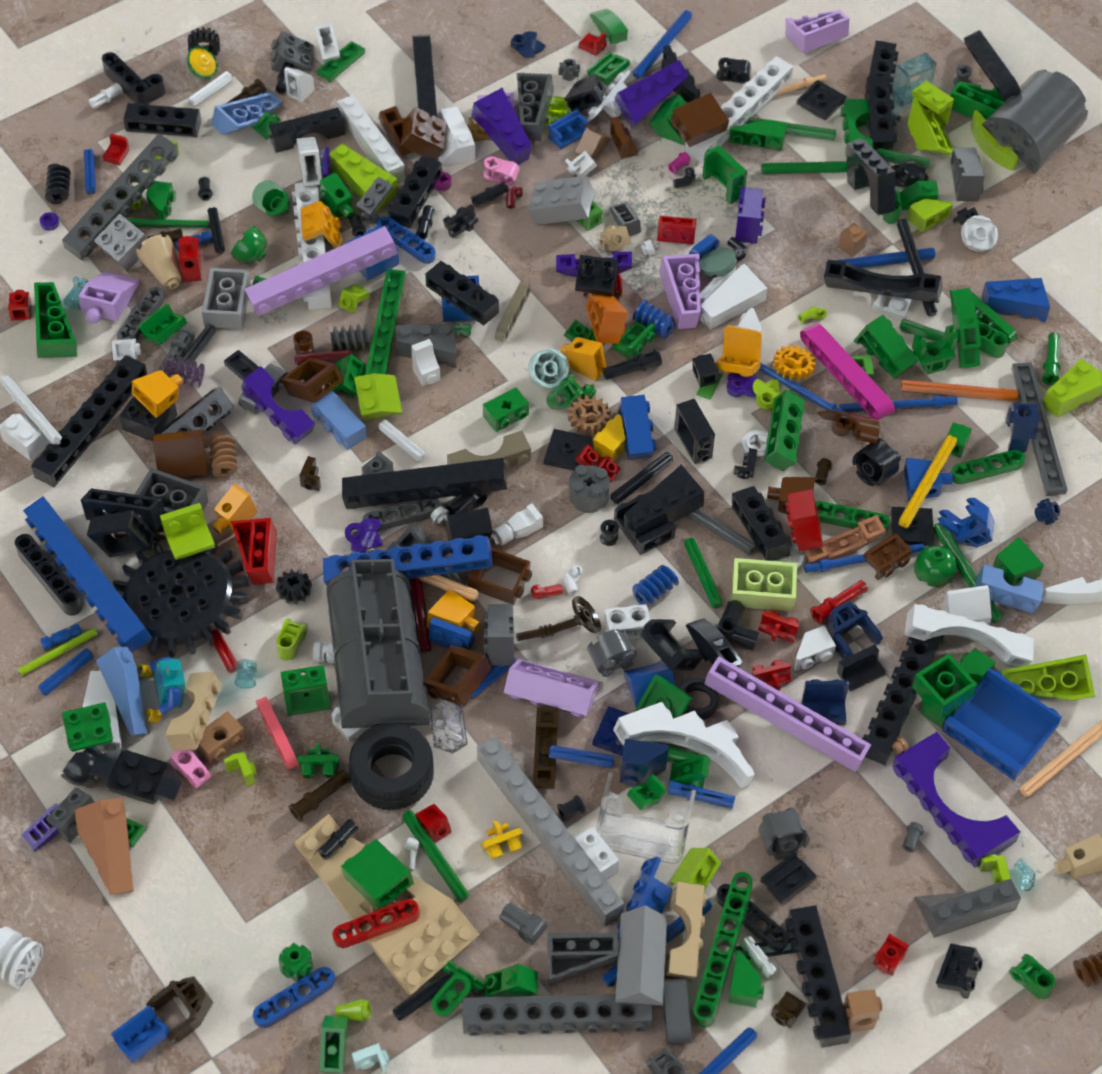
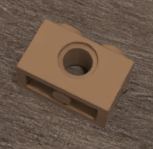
M227 711L206 726L197 750L210 764L216 760H221L227 752L239 747L246 739L244 728ZM221 737L225 738V739H223V740H221V741H218V740H217L218 738H221Z
M875 989L847 993L843 1004L851 1032L874 1029L877 1020H879L880 1011L883 1010L881 998L877 997Z

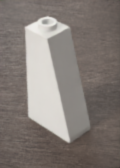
M315 137L296 139L304 187L320 185L322 176L319 150Z
M743 264L700 305L701 313L699 319L711 330L749 310L750 307L753 308L766 301L768 288Z
M90 671L82 707L106 702L113 734V741L111 743L96 747L103 752L121 749L123 746L118 707L101 671Z

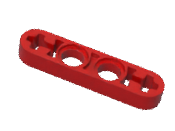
M406 899L335 927L332 932L334 943L339 948H348L413 923L420 916L419 906L416 901ZM410 908L412 913L408 914L406 909ZM396 912H399L401 918L398 919ZM390 915L393 917L392 922L388 924L381 922L384 916ZM363 924H370L372 926L367 932L359 931ZM352 929H355V932H356V935H355V936H354V934H353V932H352ZM345 933L346 938L342 939L341 934Z

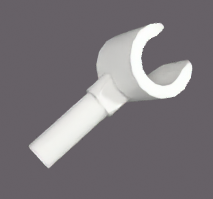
M409 837L405 850L411 851L409 870L414 871L415 858L420 845L418 840Z

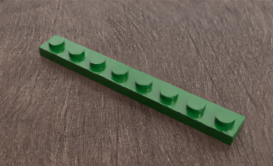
M387 269L365 375L387 373L406 278V271Z

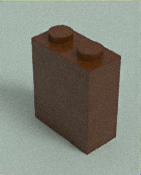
M709 93L674 109L671 123L679 131L682 141L686 142L690 148L727 131L729 119L713 95Z
M203 429L153 435L157 470L178 478L208 474V467H211L210 455H206L205 448H209L208 437L203 436Z

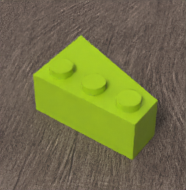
M1081 358L1046 391L1043 400L1044 408L1056 417H1059L1077 409L1083 403L1092 402L1094 398L1102 395V372Z

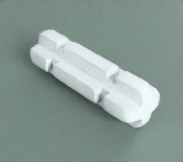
M750 936L746 937L741 942L742 948L749 952L748 955L759 969L762 968L761 972L766 978L773 976L777 971L776 967L768 962L769 959L758 945L755 946L756 942Z

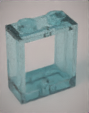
M927 52L902 62L896 67L891 97L900 107L913 102L914 97L911 94L912 90L926 80L931 84L933 83L937 63ZM920 74L918 80L909 83L911 77Z

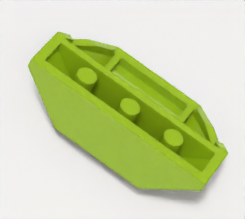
M914 98L907 124L910 134L916 142L917 149L933 155H950L953 151V146L939 117L933 110Z

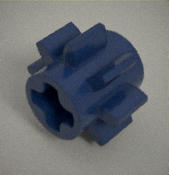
M1047 498L1037 503L1038 507L1035 508L1034 512L1039 522L1045 521V524L1049 525L1058 520L1061 511L1057 502H1050V499Z

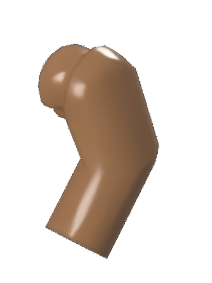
M897 737L896 742L893 744L895 754L899 755L909 749L904 737Z

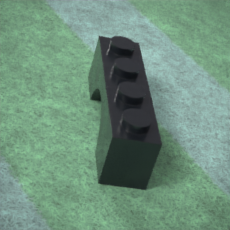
M338 107L268 125L270 141L275 153L293 149L297 142L296 139L307 134L319 133L327 139L345 135L344 119Z

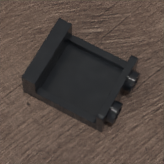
M649 492L640 494L627 503H621L614 511V521L617 522L619 528L639 555L675 538L676 526L672 521L638 537L636 542L624 529V514Z
M674 619L649 620L644 625V630L640 633V636L671 671L694 670L706 656L701 649H685L671 634V629L676 625Z

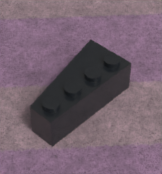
M681 464L624 514V529L636 542L638 537L670 521L675 522L703 507L705 491Z

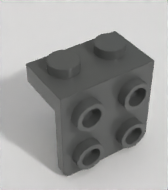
M284 31L281 32L277 39L272 41L271 70L278 72L286 61L308 71L312 70L314 55L312 43Z

